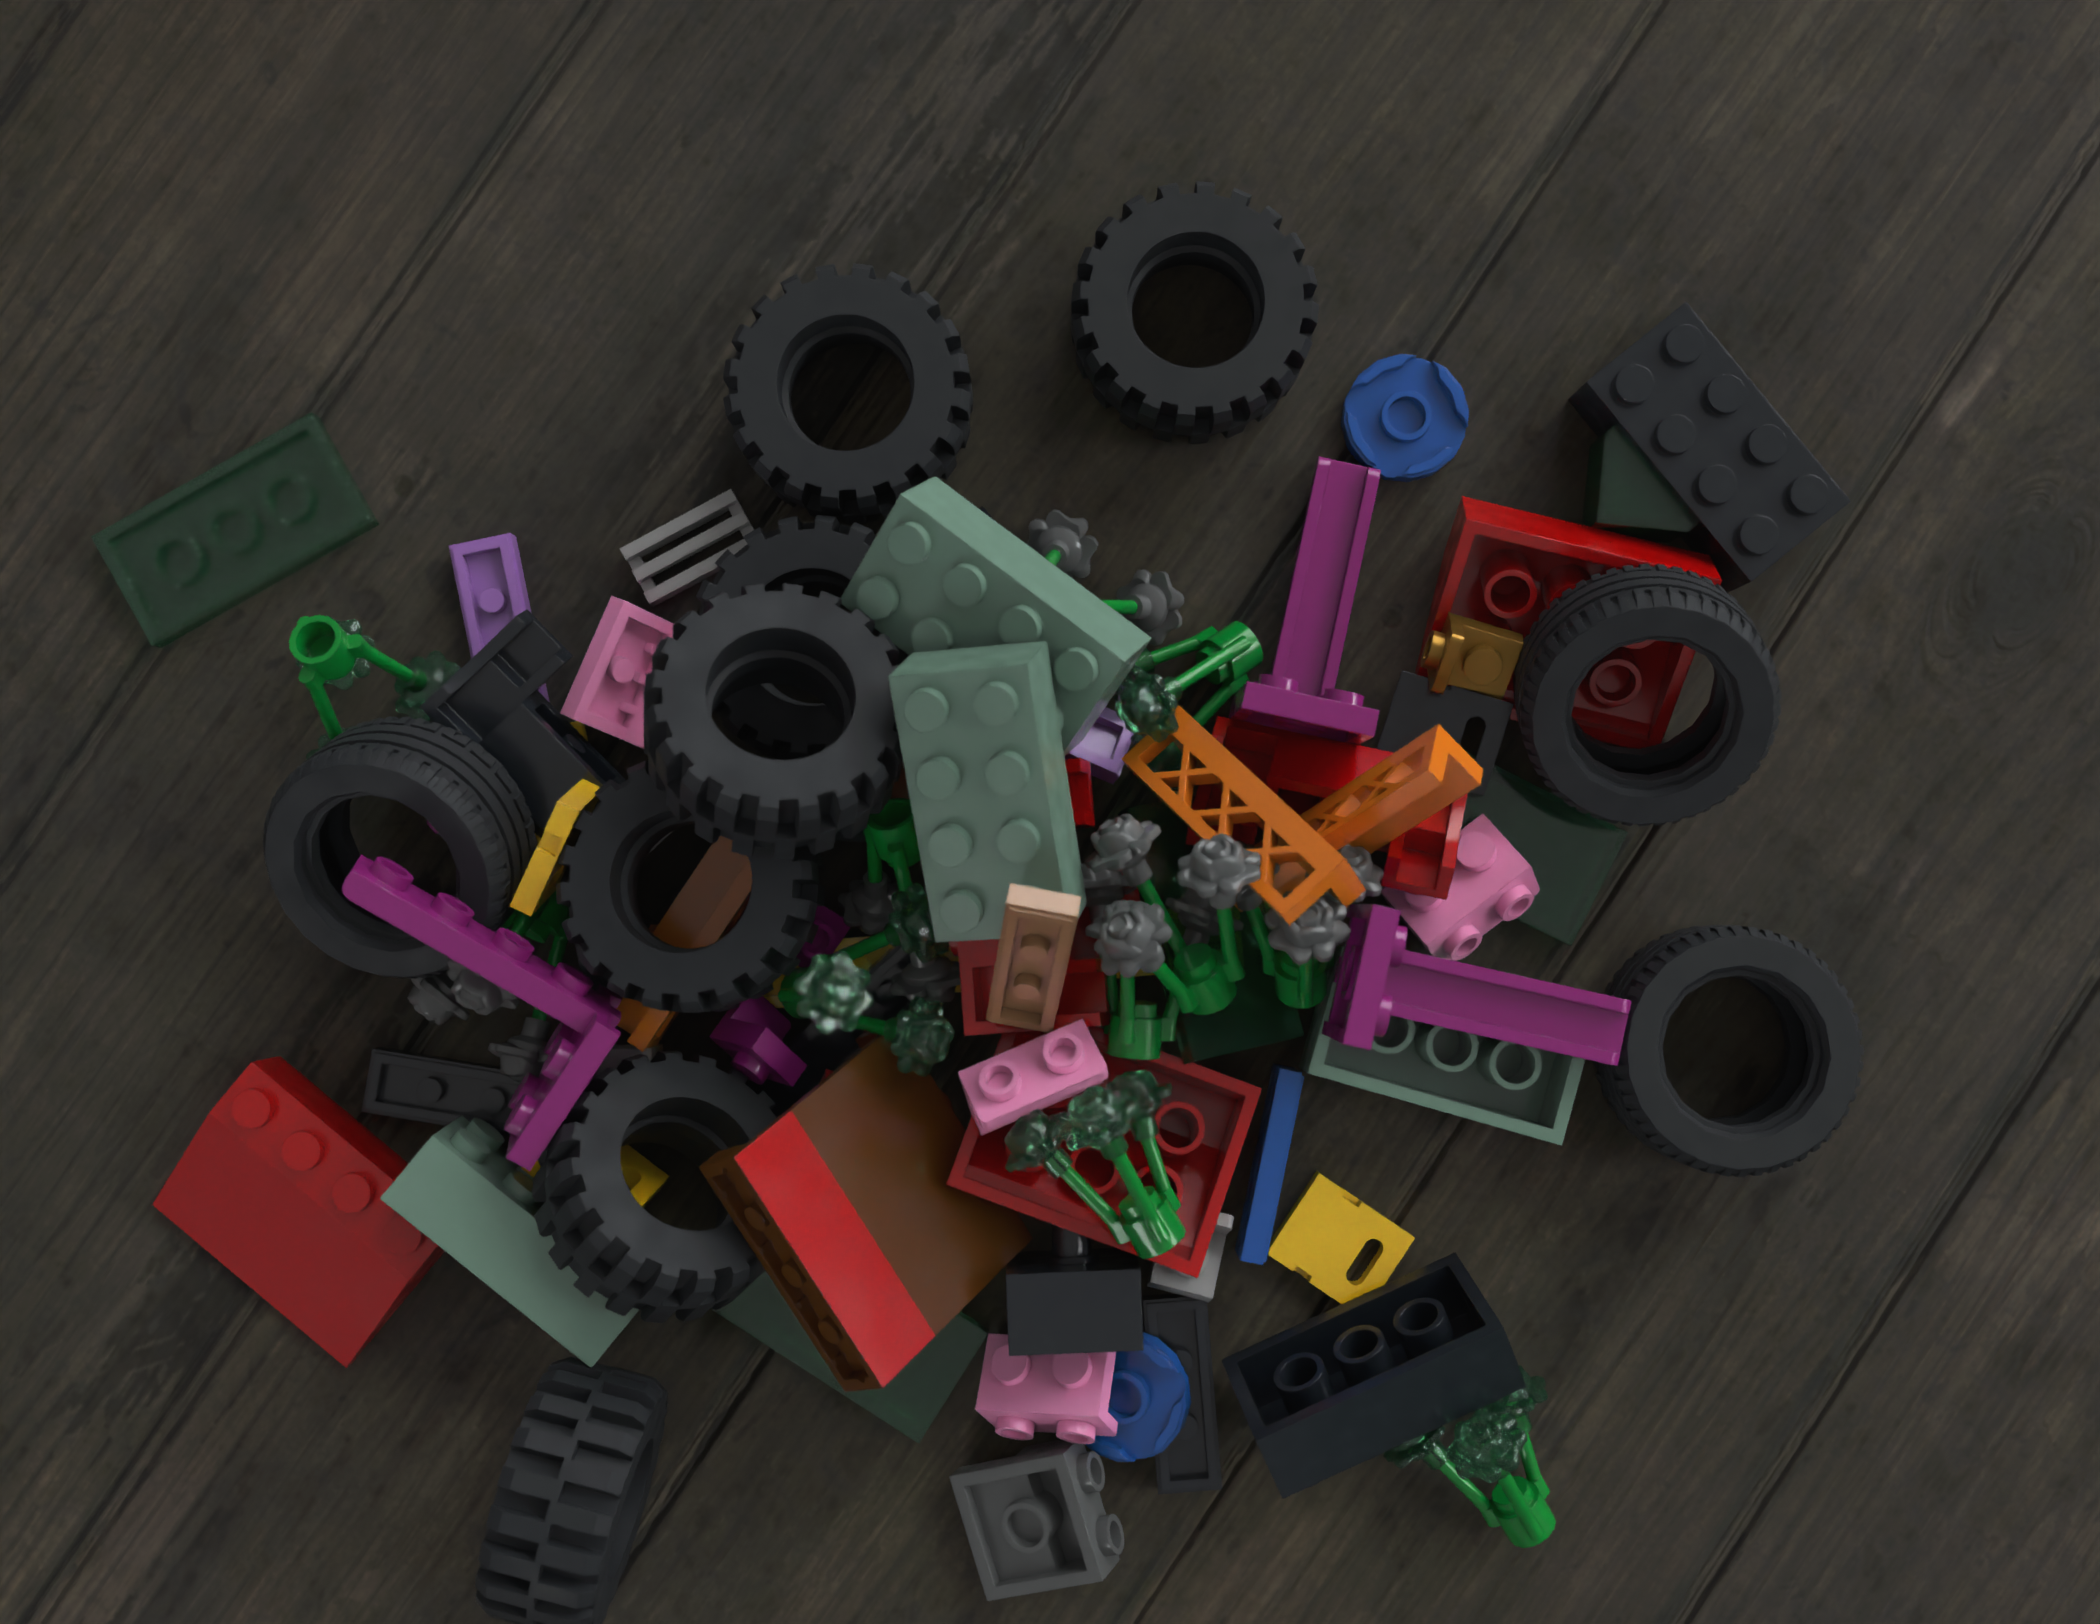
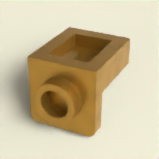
M1449 612L1442 631L1432 630L1422 653L1420 666L1427 669L1430 691L1443 695L1448 684L1502 700L1519 659L1520 652L1523 649V634Z

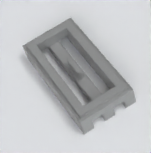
M729 489L620 548V551L631 566L632 573L637 582L640 583L648 603L654 607L719 572L720 568L715 562L727 549L734 555L746 546L747 542L745 539H742L657 586L652 578L653 576L739 530L745 536L752 532L754 528L732 489ZM730 511L732 517L647 563H644L642 557Z

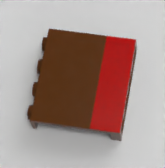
M870 1032L861 1034L855 1039L860 1047L857 1053L749 1142L718 1151L699 1167L844 1392L884 1388L1033 1239L1020 1218V1212L946 1185L966 1130L955 1115L950 1099L938 1088L920 1059L919 1051L911 1039L904 1040Z

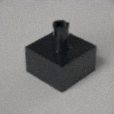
M1051 1224L1052 1250L1019 1252L1007 1264L1006 1296L1009 1356L1144 1351L1141 1275L1137 1256L1116 1248L1091 1249L1090 1238Z

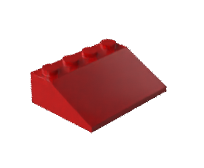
M1461 496L1443 554L1415 674L1428 678L1427 669L1420 666L1422 653L1432 630L1442 631L1449 612L1523 634V638H1525L1526 635L1530 634L1533 622L1539 620L1538 615L1544 609H1549V604L1555 598L1563 596L1562 592L1568 588H1576V583L1583 579L1585 581L1591 579V575L1597 573L1604 575L1607 573L1606 570L1612 568L1618 570L1622 569L1625 565H1633L1634 568H1638L1639 564L1649 563L1653 567L1656 564L1666 565L1668 569L1674 566L1682 568L1684 572L1690 570L1697 573L1700 578L1704 576L1712 580L1714 585H1721L1722 578L1710 555ZM1645 640L1617 648L1591 667L1576 690L1571 716L1586 734L1602 742L1635 749L1662 743L1696 651L1678 642ZM1513 671L1502 701L1514 704L1509 719L1518 721L1514 703L1513 678H1515Z
M1092 1026L1087 1028L1108 1068L1109 1076L1103 1080L1104 1083L982 1136L973 1116H971L946 1185L1138 1256L1130 1241L1121 1245L1117 1243L1108 1226L1058 1175L1057 1171L1044 1159L1043 1154L1048 1148L1054 1149L1118 1215H1121L1122 1213L1118 1207L1119 1203L1130 1193L1108 1154V1150L1100 1137V1131L1105 1127L1113 1130L1143 1186H1153L1155 1188L1134 1120V1115L1137 1111H1144L1147 1114L1170 1185L1181 1203V1207L1176 1213L1186 1230L1184 1237L1177 1245L1159 1256L1146 1260L1198 1278L1262 1088L1163 1051L1160 1052L1159 1059L1153 1060L1126 1059L1108 1055V1034H1104V1029ZM1041 1031L1002 1033L994 1056L1048 1033Z
M281 1056L252 1061L208 1113L152 1204L345 1368L355 1361L445 1252L380 1199L409 1163Z

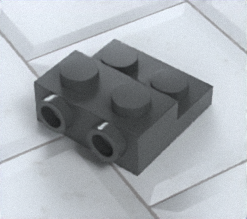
M1060 1439L1025 1446L1016 1456L962 1466L949 1476L987 1601L1102 1582L1120 1560L1119 1554L1124 1549L1123 1528L1115 1514L1106 1515L1099 1493L1105 1484L1104 1466L1100 1456L1095 1451H1086L1085 1444H1076Z

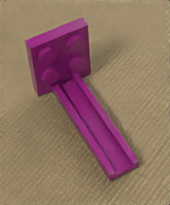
M1318 456L1271 673L1260 674L1258 681H1247L1232 699L1229 713L1230 719L1356 745L1374 737L1380 710L1363 707L1365 698L1363 695L1335 689L1380 480V469Z
M361 854L342 885L343 894L348 900L560 1021L544 1049V1053L549 1056L539 1076L537 1077L528 1072L522 1079L508 1104V1107L513 1110L503 1128L510 1133L506 1158L530 1171L619 1038L620 1031L615 1028L621 1020V1011L617 1007L621 1003L622 997L601 984L598 985L596 990H593L591 988L593 981L586 974L569 964L559 962L554 967L533 955L532 953L535 950L533 945L519 934L506 928H499L495 933L473 920L472 918L475 915L473 910L459 899L442 892L434 897L411 884L414 879L412 874L399 864L384 857H377L375 861H372Z
M1351 904L1347 917H1350L1349 928L1351 933L1349 939L1345 941L1342 956H1338L1333 978L1336 986L1328 1021L1324 1020L1322 1034L1345 1045L1371 1050L1374 1035L1384 1037L1391 1015L1618 1066L1631 1000L1405 950L1407 927L1398 925L1401 910L1375 904Z

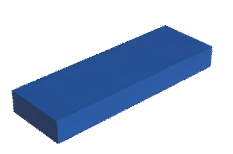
M1275 1063L1272 1066L1235 1251L1240 1261L1263 1265V1262L1267 1261L1304 1080L1302 1072L1294 1067Z

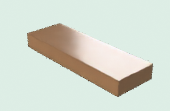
M1010 883L986 1020L1046 1033L1053 1031L1082 896Z

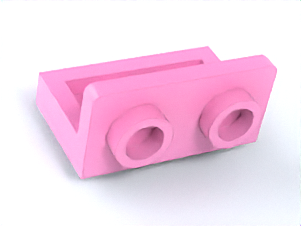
M611 596L560 714L644 749V686L646 674L652 671V656L660 641L667 637L673 639V623L625 600Z
M1482 813L1461 829L1455 870L1447 900L1425 895H1414L1385 887L1381 893L1392 909L1401 910L1400 918L1424 945L1428 955L1457 961L1471 954L1481 943L1482 936L1501 921H1512L1521 916L1531 906L1534 896L1539 893L1540 888L1531 865Z
M1080 1019L958 1072L971 1114L982 1136L1104 1083L1103 1080L1108 1078L1109 1073L1107 1065L1084 1020Z
M988 1333L975 1410L995 1427V1432L998 1435L1009 1439L1031 1440L1034 1437V1432L1056 1433V1437L1063 1441L1076 1444H1092L1095 1442V1436L1114 1437L1117 1434L1118 1422L1108 1412L1116 1352L1009 1356L1008 1334Z

